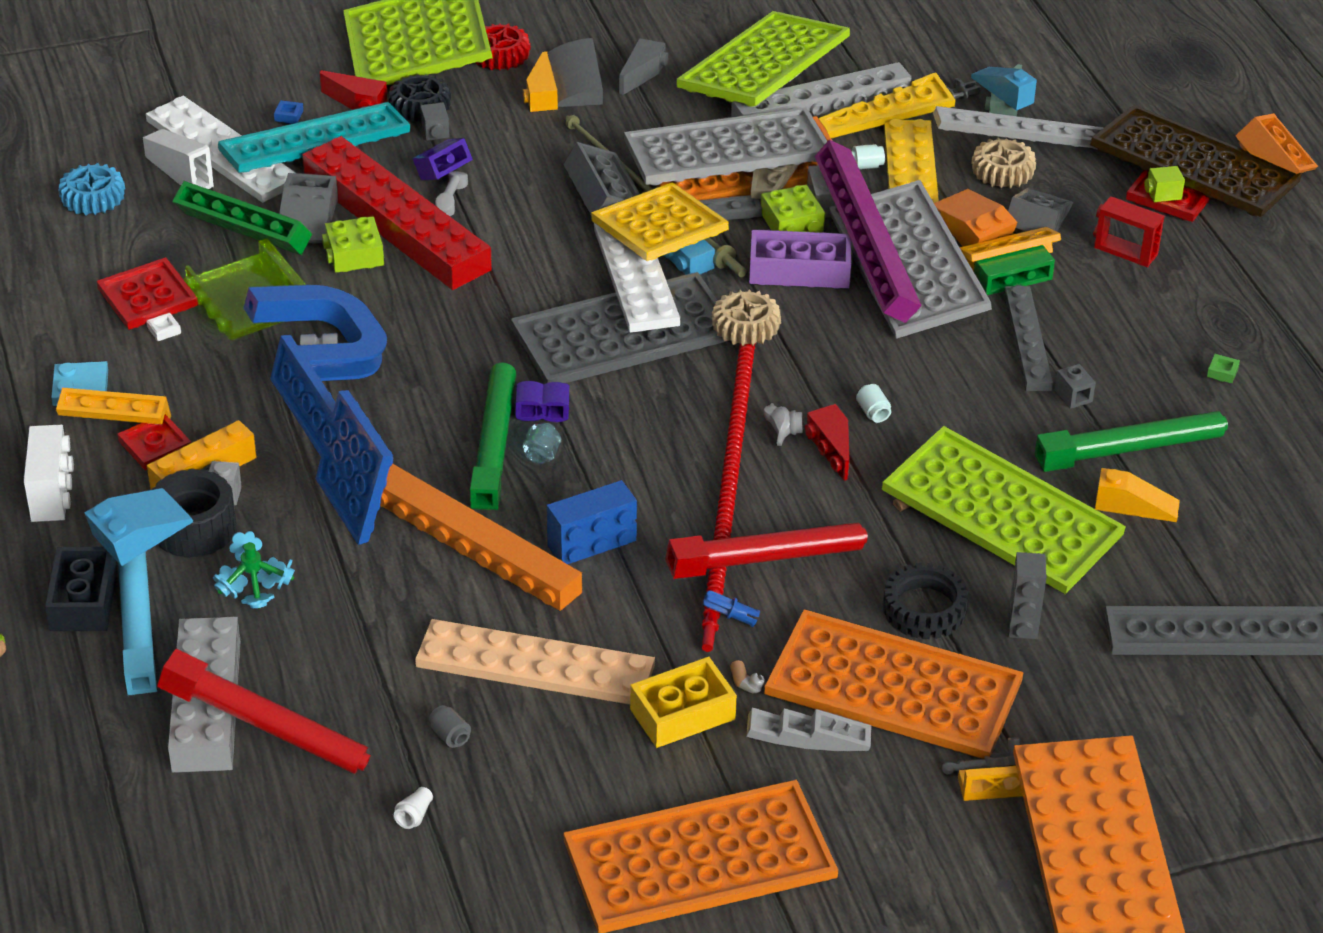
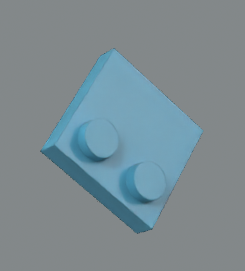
M107 361L55 364L52 388L53 406H57L62 388L107 391Z

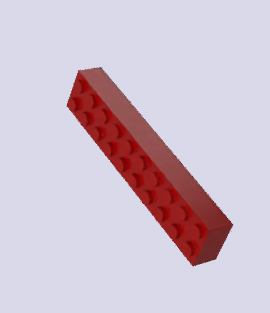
M342 136L303 154L304 174L336 176L337 202L357 218L374 216L378 232L383 238L450 289L454 290L492 270L491 247Z

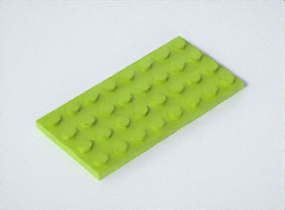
M772 11L677 78V88L686 89L688 92L703 93L708 97L723 98L729 102L744 103L750 107L757 106L850 36V28Z
M945 426L937 431L885 479L882 484L883 491L1015 565L1016 552L1045 554L1046 584L1064 594L1122 537L1126 527Z

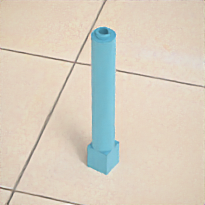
M145 551L123 566L118 563L124 647V676L128 695L157 692Z

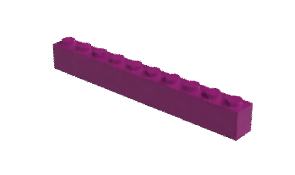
M829 139L814 156L883 313L906 323L922 305L851 150Z

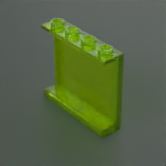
M267 238L258 241L259 254L196 275L189 265L185 266L187 277H184V281L198 297V304L205 307L209 318H213L216 321L219 331L221 333L224 332L230 340L282 323H253L243 309L248 287L306 285Z

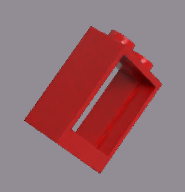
M1111 196L1104 204H1100L1096 213V217L1099 218L1098 224L1093 233V237L1096 238L1094 248L1149 267L1159 252L1164 215ZM1111 218L1143 229L1142 246L1108 234Z

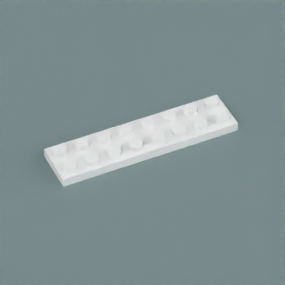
M185 96L178 97L146 113L147 122L158 130L165 129L207 145L210 150L211 167L262 203L283 193L288 173H295L282 163L238 173L218 150V141L242 135Z
M594 223V231L629 332L680 326V316L658 257L655 260H644Z

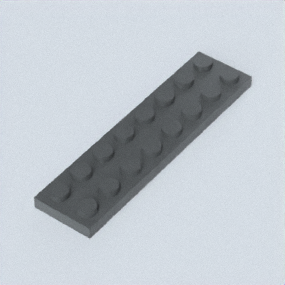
M1106 606L1105 619L1112 655H1323V607Z

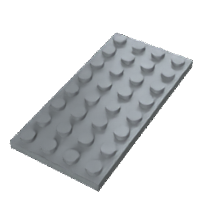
M807 107L624 132L625 143L646 185H659L662 182L669 181L682 182L690 178L703 179L712 175H730L733 172H752L755 169L761 168L774 169L783 165H800L804 162H816L814 156L827 142Z
M921 180L871 194L922 305L906 323L883 313L896 339L992 310L990 299ZM836 205L829 207L830 216L839 233L848 234ZM851 241V255L856 265L858 266L863 278L865 279L871 293L873 294L878 306L880 307V304L876 298V295L872 289L869 279L865 273V270Z

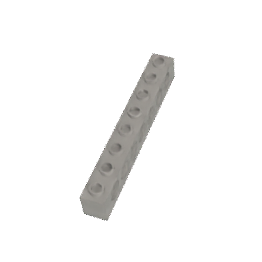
M898 62L778 89L757 106L750 107L744 103L732 102L731 117L807 107L812 117L828 115L861 101L866 103L873 101L876 95L882 94L885 96L893 93V89L899 86L902 88L911 86V76L901 63Z

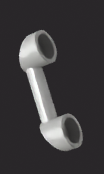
M459 171L450 172L449 183L445 191L439 194L435 200V206L449 216L455 213L453 197L455 190L463 189L468 185V174Z

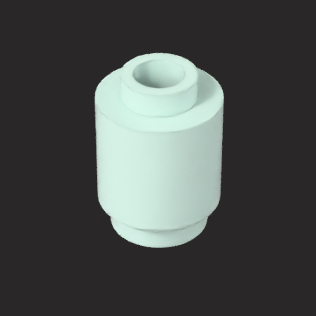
M876 144L853 146L851 152L859 169L878 168L879 165H884L885 154L882 146H877Z
M876 384L863 386L859 390L856 400L866 416L876 423L885 421L891 414V404L880 387Z

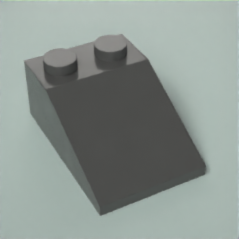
M1026 188L1012 197L1008 212L1018 222L1014 232L1022 233L1043 227H1048L1058 232L1072 207L1073 201Z

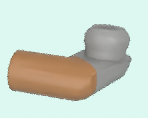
M738 660L731 663L730 669L736 687L752 694L762 690L765 679L761 674L758 676L757 673H754L750 677L747 675L742 661Z

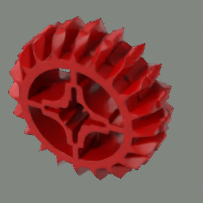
M501 23L499 25L491 24L489 27L485 26L493 58L483 62H476L477 65H482V68L489 67L490 70L499 69L500 71L501 69L509 70L510 67L517 68L518 64L522 65L525 60H528L531 46L528 34L524 33V29H518V26L511 27L510 24L501 25Z

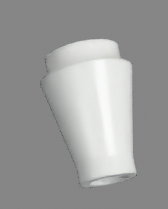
M419 787L416 792L399 802L395 806L394 819L397 824L405 829L419 826L429 803L433 799L432 792L425 787Z

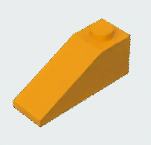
M542 52L527 78V89H523L524 103H528L530 112L558 109L557 87L547 52Z
M1101 468L1095 510L1177 522L1180 500L1130 472Z

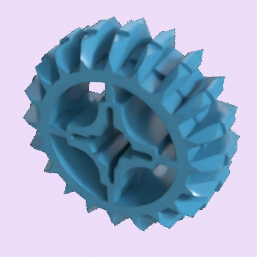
M88 163L87 166L79 165L77 169L71 168L70 173H64V177L60 179L58 191L64 207L68 208V211H75L76 214L84 213L87 216L89 213H94L95 215L99 212L105 213L106 210H114V206L120 205V201L124 199L125 184L120 172H117L114 167L109 168L107 164L100 166L99 163L95 165Z

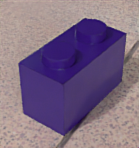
M464 138L447 139L413 158L421 180H437L473 160Z

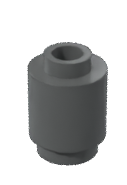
M442 705L432 711L429 716L431 729L447 746L455 748L464 745L468 741L471 727L453 708Z

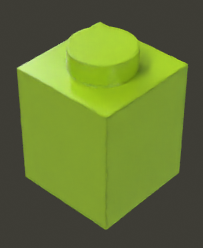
M1178 166L1150 168L1149 176L1145 180V190L1150 194L1154 202L1181 200L1185 179Z

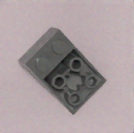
M288 173L283 187L279 214L300 221L312 233L309 240L310 243H322V234H326L325 223H331L338 201L336 176Z

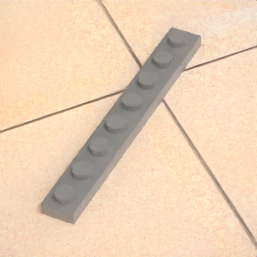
M936 106L933 112L938 129L946 131L953 130L1093 149L1097 148L1090 146L1091 139L1103 129V127Z

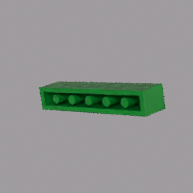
M183 181L172 201L186 215L302 255L312 236V233L298 220L187 181Z

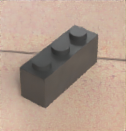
M1016 552L1008 611L1010 638L1038 639L1046 584L1045 554Z

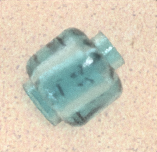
M549 423L534 424L529 428L522 448L527 458L532 462L539 464L549 462L554 459L558 451L561 436L556 428Z

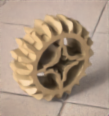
M998 137L996 140L988 139L987 142H981L980 146H977L974 151V156H972L973 173L977 175V179L983 180V184L990 183L991 187L995 185L1000 186V188L1008 187L1009 189L1012 186L1020 187L1021 184H1027L1028 180H1031L1034 175V170L1036 169L1035 153L1031 151V147L1025 146L1023 142L1017 143L1016 139L1013 141L1007 138L1001 140Z
M739 289L738 293L730 292L728 296L722 295L721 300L716 301L712 311V325L714 330L717 331V336L723 337L724 341L731 340L733 345L741 343L742 346L745 344L754 346L756 342L763 344L764 340H771L772 335H777L779 324H781L780 309L775 299H770L769 294L761 295L760 291L754 293L750 289L748 292H742Z

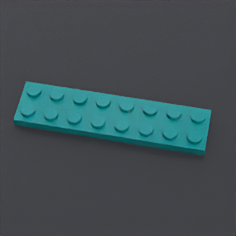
M389 102L221 140L218 141V150L238 173L249 172L253 169L271 167L274 164L292 162L295 159L303 158L304 153L340 136L354 146L366 142H375L387 137H396L410 132V123Z

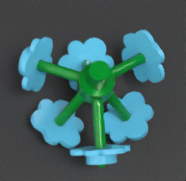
M248 531L245 534L237 532L232 537L233 543L229 546V549L232 553H235V558L241 561V564L237 568L234 567L232 569L229 566H222L219 570L220 574H215L213 577L216 582L214 587L219 594L225 597L230 595L236 599L238 597L237 593H241L243 587L248 584L247 578L241 574L243 572L250 573L254 595L244 597L245 599L241 600L242 604L250 605L251 608L264 607L267 605V602L275 597L274 594L260 593L258 582L262 583V586L267 589L272 588L275 583H279L277 588L279 590L282 584L288 585L290 580L294 579L293 574L295 570L290 568L293 560L290 559L287 567L283 562H278L274 557L270 558L268 562L261 561V555L258 552L262 547L261 540L255 537L252 531Z

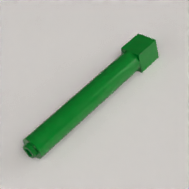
M497 363L490 370L476 467L473 468L470 487L471 509L498 510L501 476L516 379L515 368L507 363Z
M1219 411L1073 435H1070L1068 430L1039 434L1036 440L1035 457L1043 472L1074 467L1075 461L1223 437L1228 429V422L1226 417Z

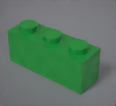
M1043 245L974 261L973 272L985 293L991 295L1005 291V286H1028L1052 280L1055 259Z

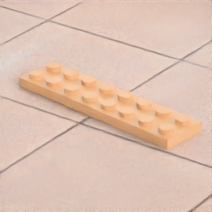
M435 619L431 620L416 657V667L624 704H630V684L650 678L655 666V657Z

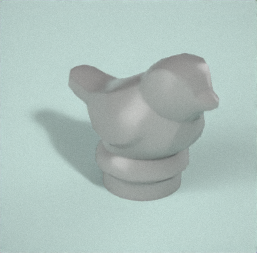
M773 403L764 408L765 419L771 423L778 435L777 446H782L785 437L790 433L792 435L803 433L802 412H796V410L789 412L786 407H776Z

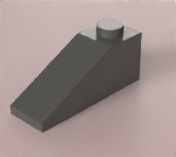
M639 38L619 75V94L624 95L660 73L662 67L666 66L668 62L665 43Z

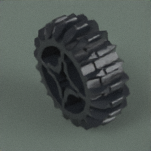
M419 74L417 76L408 75V78L401 77L400 81H395L394 85L390 87V96H388L389 103L406 120H412L413 123L422 119L421 105L444 102L446 111L450 109L451 93L448 84L443 82V79H437L436 76L429 77L428 74L424 76Z

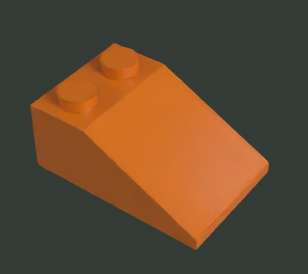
M1274 113L1254 117L1236 135L1240 141L1239 145L1244 151H1248L1256 157L1295 174L1315 170L1318 167Z
M970 189L934 203L951 234L962 246L1013 235L1018 223L1003 205Z

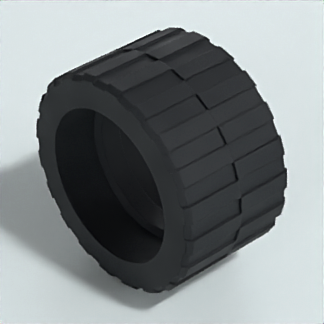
M203 469L181 470L174 474H169L164 479L158 481L156 486L152 488V490L163 488L185 512L206 511L201 514L191 515L193 523L158 543V546H161L164 551L170 552L175 556L188 558L202 557L224 548L232 540L236 532L232 488L224 477Z

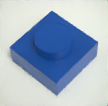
M280 100L274 112V120L286 124L298 123L303 113V103Z

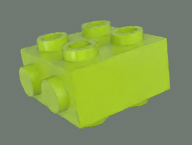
M807 184L761 194L762 216L772 231L824 232L825 211Z
M374 216L325 223L326 234H322L323 248L326 249L328 264H333L335 273L384 265L383 244Z

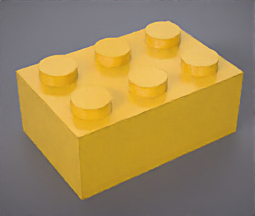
M710 657L630 684V710L656 748L736 719L737 695Z

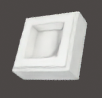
M171 313L147 320V328L157 341L181 334V327Z

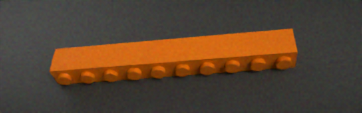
M394 464L390 466L387 475V485L383 489L380 500V507L389 510L398 518L406 520L419 530L435 537L439 542L447 544L460 554L476 561L480 566L486 567L498 574L502 579L510 581L523 591L534 595L545 604L551 605L559 611L564 609L582 593V572Z

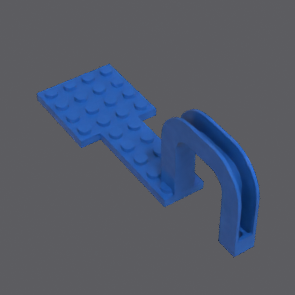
M321 285L248 287L243 309L253 323L319 320L337 327L348 342L297 345L291 335H281L270 380L321 456L315 478L356 543L360 545L369 542L370 535L374 530L376 514L380 509L383 489L387 485L389 468L393 464V455L349 390L339 391L335 402L322 381L360 379L373 375L381 366V353L385 350L387 344L386 333L362 301L342 290Z

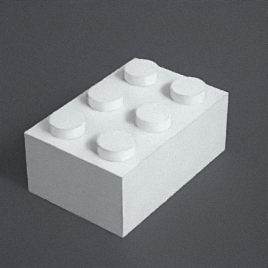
M63 425L29 427L24 485L31 522L65 520L66 509H70L71 506L70 493L67 490H72V477L69 472H73L74 463L73 456H68L67 453L70 452L69 435H64Z

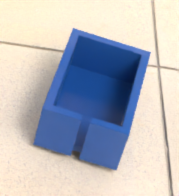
M621 480L548 504V547L557 559L570 564L635 542L637 537V523L634 520L637 519L636 498Z

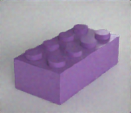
M752 230L749 284L832 287L836 289L849 288L851 269V239L849 234Z

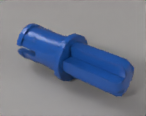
M708 590L704 596L703 605L726 615L725 618L730 619L732 617L751 627H754L757 620L747 616V614L759 617L760 610L738 602V599L735 597L730 599L712 590Z

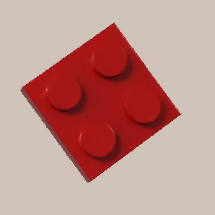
M166 414L162 424L141 423L118 433L120 444L144 470H148V464L191 444L188 437Z

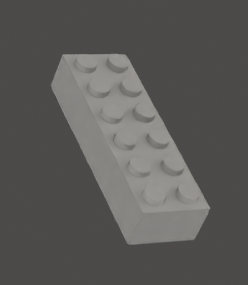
M238 617L179 619L177 649L208 663V671L238 685L241 642ZM173 695L168 745L172 772L233 770L236 717L194 697L188 702Z

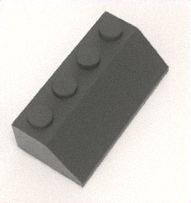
M576 142L564 166L590 214L596 210L639 195L637 188L615 152Z

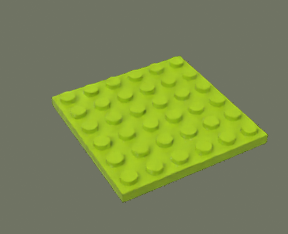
M381 0L343 10L355 76L385 81L387 85H394L395 81H400L401 77L408 78V75L417 76L419 74L424 76L425 74H437L444 70L460 68L467 64L483 62L493 58L479 0Z

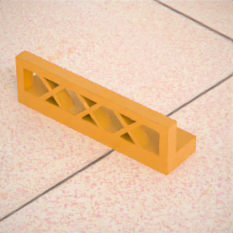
M1043 227L959 248L972 270H974V261L1043 245L1049 253H1052V242L1060 241L1061 235L1057 231Z
M62 388L56 407L57 414L62 416L162 424L165 414L171 418V412L165 396Z
M1016 766L959 770L958 780L964 801L1023 796Z

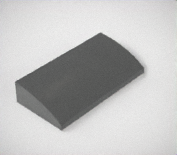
M593 38L571 41L548 52L557 87L558 107L603 104V88Z

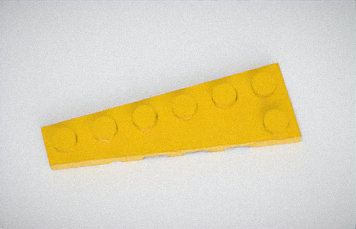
M932 73L912 81L911 86L906 88L899 86L893 89V93L885 96L882 94L876 95L873 101L867 103L863 101L858 102L850 107L820 117L819 120L829 136L835 138L878 127L892 119L904 120L934 112L936 106L955 107V98L937 73Z

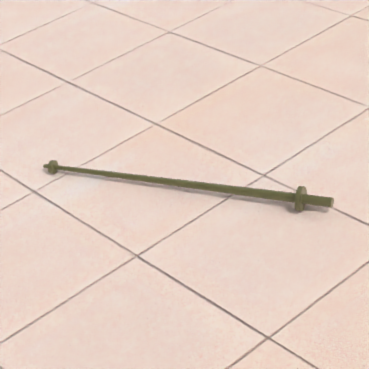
M566 116V126L569 129L576 128L597 148L608 150L579 125L580 120L577 116ZM622 162L630 178L645 192L653 190L651 186L646 185L643 179ZM710 237L704 239L715 249L713 263L718 268L729 267L739 277L746 275L747 270L735 260L736 251L732 246L724 245L720 247Z

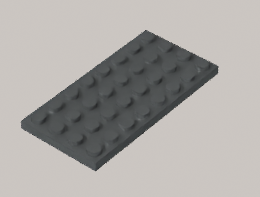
M698 272L666 280L680 316V326L629 332L616 292L511 318L513 331L545 383H568L727 342L724 341L723 337L717 336V331L714 330L712 325V311L718 300Z

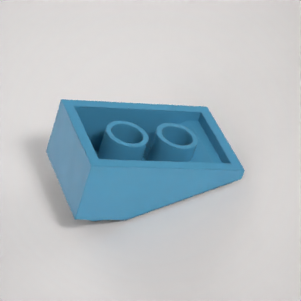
M163 488L108 498L85 512L93 536L121 566L193 523L192 518Z

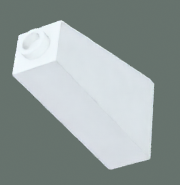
M160 129L143 137L145 157L177 183L182 185L183 181H187L207 189L214 187L210 150L207 145L165 129Z

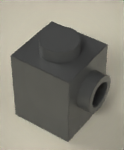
M1080 364L1057 370L1054 390L1071 409L1093 402L1096 382Z

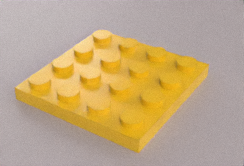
M673 182L591 212L592 221L646 261L655 260L659 256L675 252L680 248L696 244L698 241L717 236L719 233L729 230L726 219Z

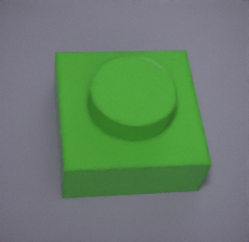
M1215 354L1208 369L1207 377L1233 383L1240 360Z

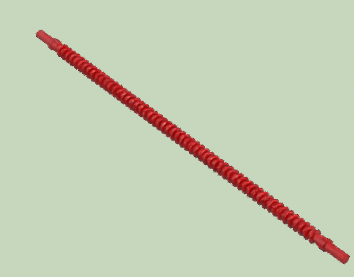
M740 343L713 540L731 537L755 344L754 346L751 344L742 346ZM726 567L710 569L706 592L712 590L723 595ZM704 606L703 615L705 619L702 621V628L704 630L702 650L710 652L713 650L715 632L719 630L717 621L721 613Z

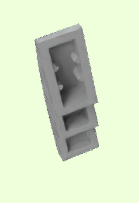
M752 708L748 714L746 737L804 749L869 751L871 746V725L818 709L815 710L812 716L784 708L779 716Z

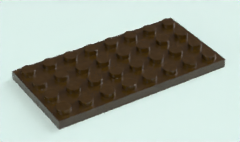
M1137 105L1131 106L1095 134L1090 143V146L1097 148L1100 152L1112 154L1119 157L1121 161L1140 166L1145 171H1149L1150 168L1178 166L1185 179V188L1197 190L1206 197L1216 198L1225 202L1230 207L1242 209L1251 216L1262 217L1300 182L1302 176L1301 173L1295 174L1256 157L1248 151H1244L1241 148Z

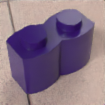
M535 381L517 383V419L523 421L544 419L550 422L568 420V384L562 382L541 384Z

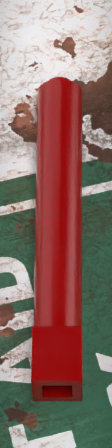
M857 522L703 541L702 536L669 539L665 560L673 579L706 575V570L711 568L862 550L864 544L867 543V531Z
M175 649L163 666L157 687L190 702L194 697L353 774H356L358 769L364 771L371 755L367 753V746L208 671V663L181 650Z

